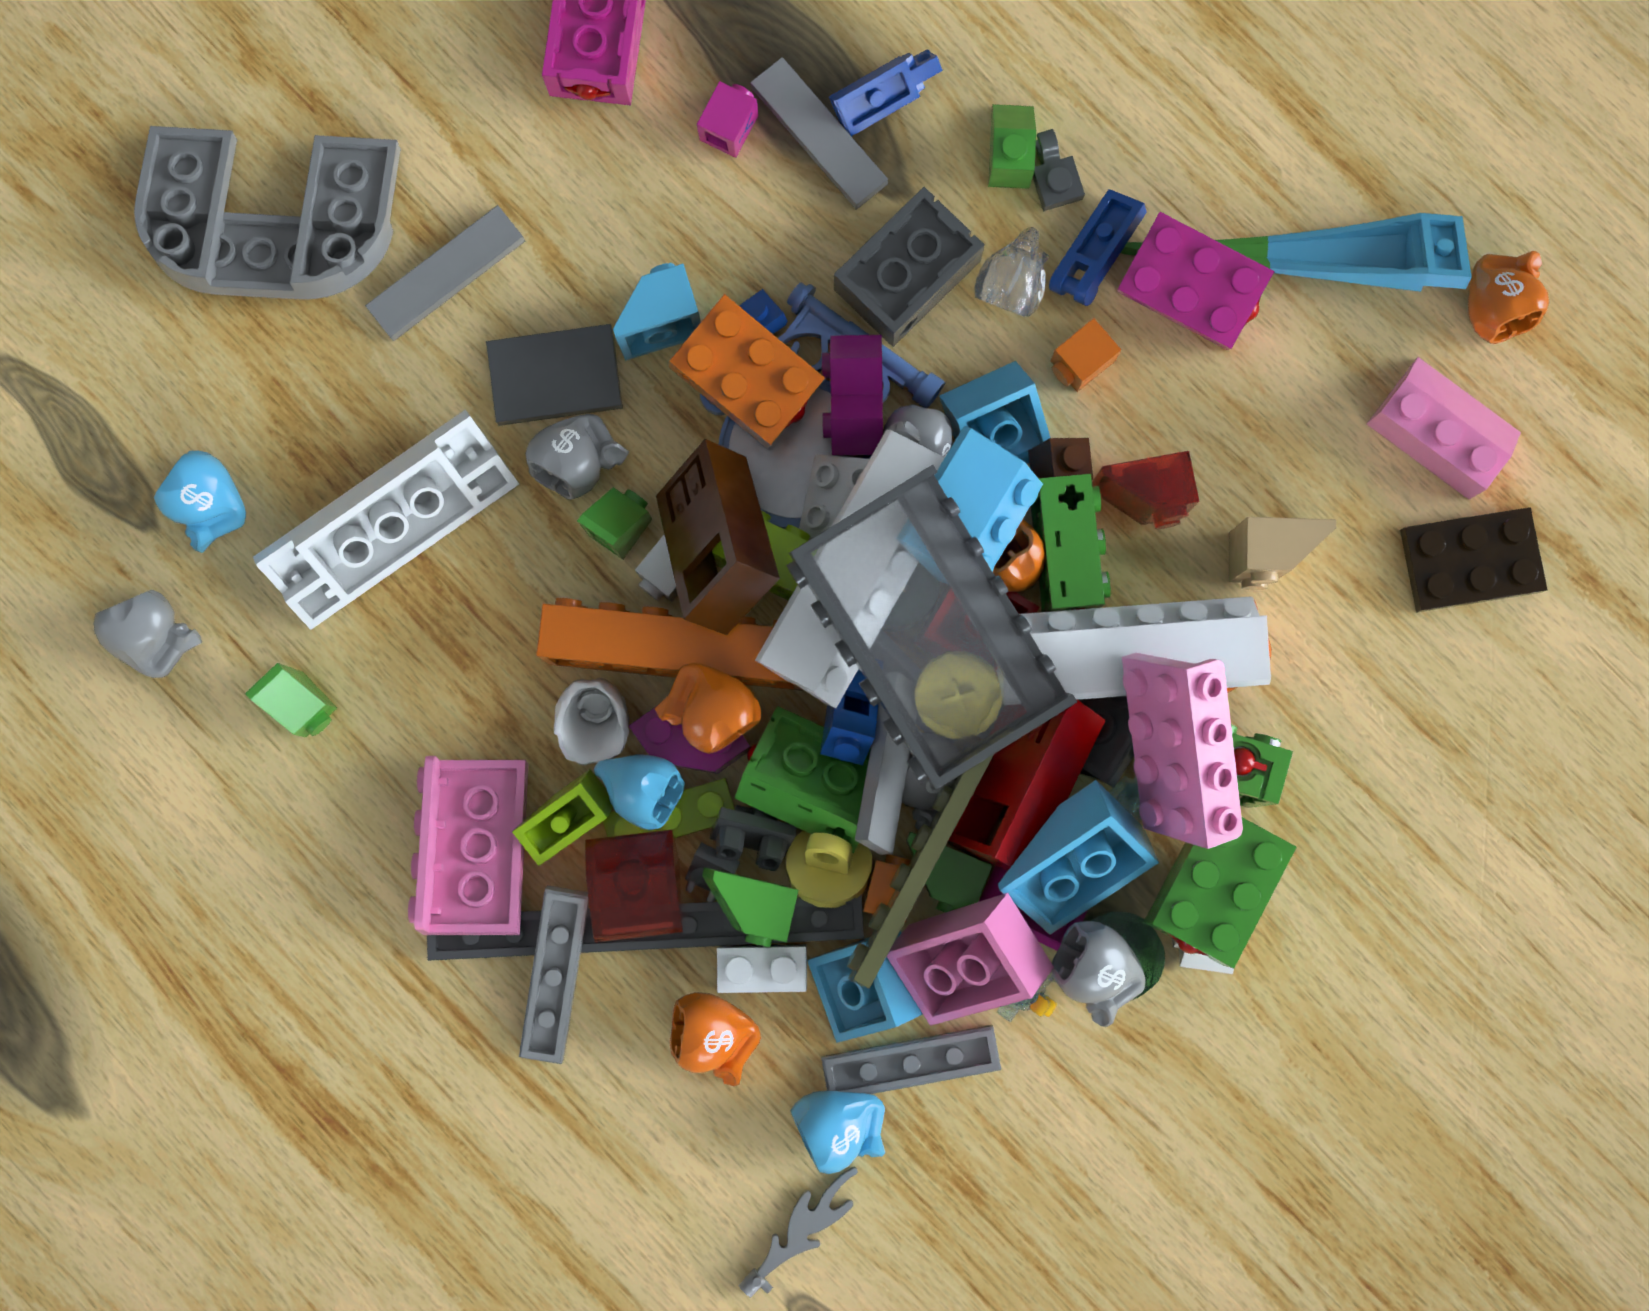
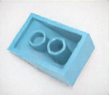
M1095 780L1056 808L998 883V887L1003 894L1009 893L1013 902L1047 933L1052 934L1157 865L1159 861L1143 826Z

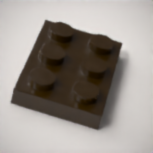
M1531 507L1409 526L1400 530L1416 613L1537 594L1548 590Z

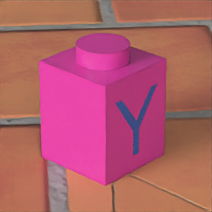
M719 81L697 122L700 141L737 158L759 116L757 99L754 98V95L748 89L741 85L733 84L729 86Z

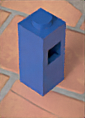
M875 658L883 671L884 661ZM860 669L856 672L837 708L827 705L820 754L837 758L841 761L863 765L875 739L879 703L873 707L859 686V683L865 680Z

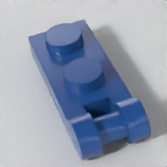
M1108 189L1052 274L1049 282L1050 291L1059 295L1068 293L1074 296L1075 302L1089 306L1096 297L1098 286L1146 215L1145 203ZM1078 269L1085 272L1081 280L1073 277Z

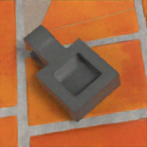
M1053 129L1037 133L1036 152L1041 165L1035 167L1033 181L1043 212L1083 200L1085 193L1073 156L1060 159L1058 141Z

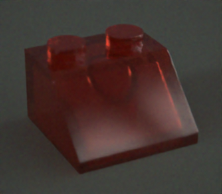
M1189 451L1102 466L1092 481V486H1099L1102 499L1141 525L1154 523L1155 529H1165L1181 524L1180 519L1188 517V513L1200 502Z
M673 830L585 840L586 883L595 942L683 932L680 864Z

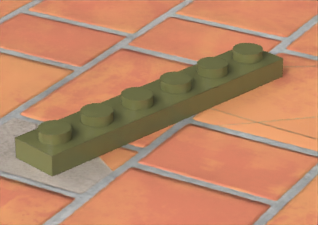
M965 746L960 754L969 749V747ZM993 755L956 777L951 787L943 785L932 805V808L937 810L930 826L923 824L911 844V847L916 850L909 865L902 863L890 883V887L895 889V892L888 905L882 902L879 904L868 926L874 929L866 946L862 943L857 945L848 961L847 967L852 969L849 980L870 989Z

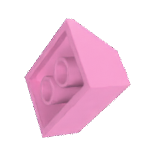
M1419 357L1415 359L1367 422L1368 426L1468 500L1487 490L1511 458L1521 434L1520 431Z

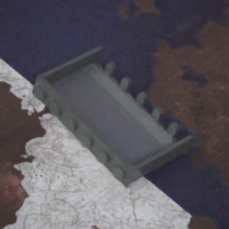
M931 465L789 552L788 554L793 561L786 566L800 589L806 585L811 589L817 599L816 602L811 604V607L823 627L826 628L832 624L841 640L835 643V646L847 666L851 667L857 664L865 677V680L861 681L859 686L870 704L874 707L880 703L889 719L882 723L894 743L898 746L904 742L911 752L913 758L906 762L918 782L923 784L928 781L937 790L1077 703V700L1073 694L1066 693L1054 674L1056 668L1047 654H1042L1030 634L1032 631L1030 624L1023 615H1019L1006 595L1008 592L1007 586L1000 576H995L982 555L984 549L975 536L971 537L958 516L961 513L959 507L952 497L947 498L934 476L938 471L934 465Z

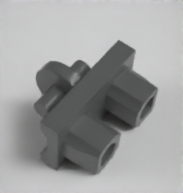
M736 804L734 810L720 808L717 820L711 828L710 839L716 841L717 858L729 861L739 860L744 847L757 851L756 865L759 868L777 871L796 836L797 827L789 823L777 821L778 818L752 806L749 808Z

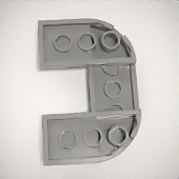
M150 126L135 199V223L143 244L157 265L168 277L178 284L197 292L214 295L318 299L341 293L361 282L378 266L388 250L393 235L390 217L401 151L397 140L315 135L302 214L299 217L224 212L237 138L233 131Z

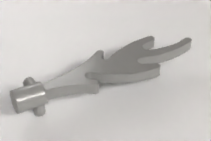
M856 1167L848 1169L836 1178L825 1190L814 1209L808 1208L811 1192L806 1190L802 1194L790 1216L787 1245L781 1246L778 1234H773L770 1250L758 1270L754 1268L739 1284L740 1289L751 1298L760 1287L766 1293H769L773 1286L766 1281L765 1277L791 1257L804 1251L818 1248L820 1241L818 1239H808L807 1236L829 1227L853 1207V1201L850 1199L834 1209L830 1208L829 1205L838 1189L849 1178L858 1173Z

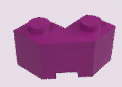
M882 335L830 336V352L822 353V376L825 379L831 378V412H824L822 415L823 438H831L832 455H872L883 437Z
M654 708L629 725V728L648 755L664 758L672 762L676 767L719 774L747 754L751 747L744 736L741 735L718 752L708 754L699 751L691 746L684 737L682 724L674 726L667 720L662 721Z

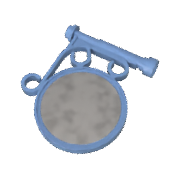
M801 282L794 288L787 300V303L792 306L791 311L798 316L778 339L786 344L800 337L820 338L822 353L828 352L830 336L869 334L853 322L846 321L813 296L816 291L813 285L809 284L806 286ZM796 341L793 343L791 350L797 355L800 350V344ZM882 344L883 403L890 394V379L902 389L904 386L907 387L908 392L914 395L912 400L923 408H928L937 398L946 382L932 372L929 375L924 371L920 372ZM822 353L819 362L812 365L819 373L822 371ZM826 379L810 396L803 418L799 422L785 428L768 449L728 416L725 418L721 429L719 445L747 457L760 508L772 517L770 520L772 524L782 529H785L787 524L797 528L800 526L815 454L832 455L831 438H823L822 426L823 413L831 412V381ZM700 394L702 404L708 412L714 415H725ZM834 455V456H844V457H854V458L870 459L872 455Z

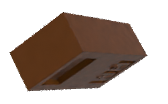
M704 439L659 491L656 499L683 619L727 635L775 585L780 577L747 457ZM721 541L727 564L718 573L712 550Z

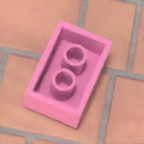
M1009 893L909 924L894 941L887 955L891 965L930 1026L1031 999L1054 968Z

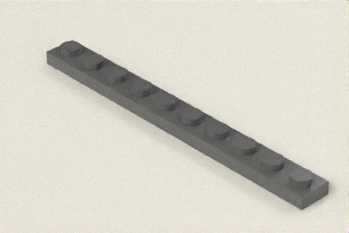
M862 895L837 908L817 907L797 897L787 942L864 939ZM718 902L588 908L581 953L747 945L752 943L745 942L746 934L732 927ZM541 910L521 911L520 935H427L428 961L535 955ZM772 940V943H786L782 941Z

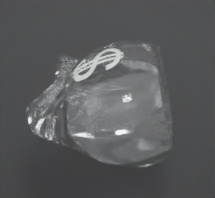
M1033 227L1024 229L1014 241L986 259L976 278L974 287L975 298L1024 317H1030L1038 310L1045 295L1047 283L1043 265L1049 258V255L1039 248L1040 236L1038 230Z

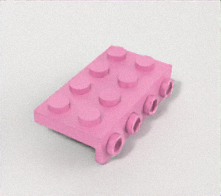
M1141 653L1123 656V685L1127 695L1128 727L1132 735L1135 759L1134 772L1138 783L1139 814L1142 819L1143 829L1206 849L1238 838L1242 833L1243 826L1223 662L1209 659L1195 664Z
M436 756L425 757V765L420 767L417 773L418 792L423 793L422 810H416L414 817V831L416 836H420L419 853H413L411 861L412 878L417 879L416 896L410 897L408 905L409 922L414 923V928L423 935H520L524 847L512 831L526 819L529 765L526 760H439Z

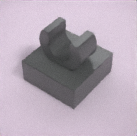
M701 842L694 854L685 878L688 881L686 891L691 893L695 885L710 892L706 901L714 902L716 898L702 877L704 867L735 874L740 861L717 858L716 849Z

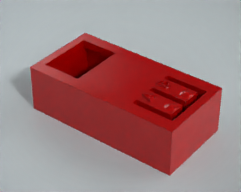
M1077 700V703L996 752L952 832L948 843L971 857L1008 871L1056 808L1068 799L1105 723V719ZM1022 704L1004 705L989 736L1025 714L1026 711ZM1004 806L1009 807L991 845H985Z

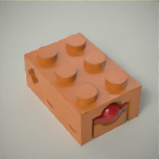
M725 294L669 361V368L767 449L785 428L799 422L803 418L810 396L825 379L824 376Z

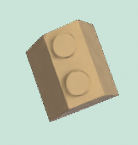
M1247 517L1229 532V582L1241 583V589L1245 590L1268 589V584L1277 583L1279 578L1292 571L1336 529V519Z

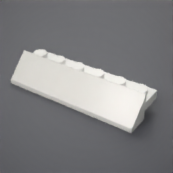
M465 409L253 556L256 566L282 593L287 605L311 630L518 486L519 483Z
M886 430L832 526L929 466L934 465L936 470H938L945 457L892 430ZM897 500L821 546L813 557L869 649L919 562L896 539L908 520L907 515ZM797 585L755 661L784 680L796 684L826 705L837 708L859 668L857 664L851 667L847 666L835 646V643L841 640L832 624L824 628L811 607V604L816 602L817 599L809 586L806 585L800 589Z
M1253 596L1019 614L1023 615L1032 628L1030 634L1042 654H1047L1056 668L1054 674L1066 693L1073 694L1076 700L1127 696L1123 685L1122 657L1133 653L1195 664L1209 659H1216L1224 664L1227 688L1270 685L1271 671L1267 615L1259 616ZM997 665V676L1003 704H1021Z

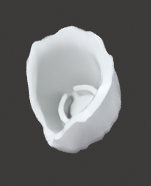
M604 678L594 680L580 679L571 683L563 691L555 706L554 734L558 736L559 747L565 758L586 766L591 763L597 764L602 760L613 759L623 751L629 734V715L625 699L617 687Z

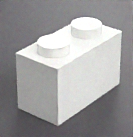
M807 944L771 945V947L728 945L717 948V993L806 992Z

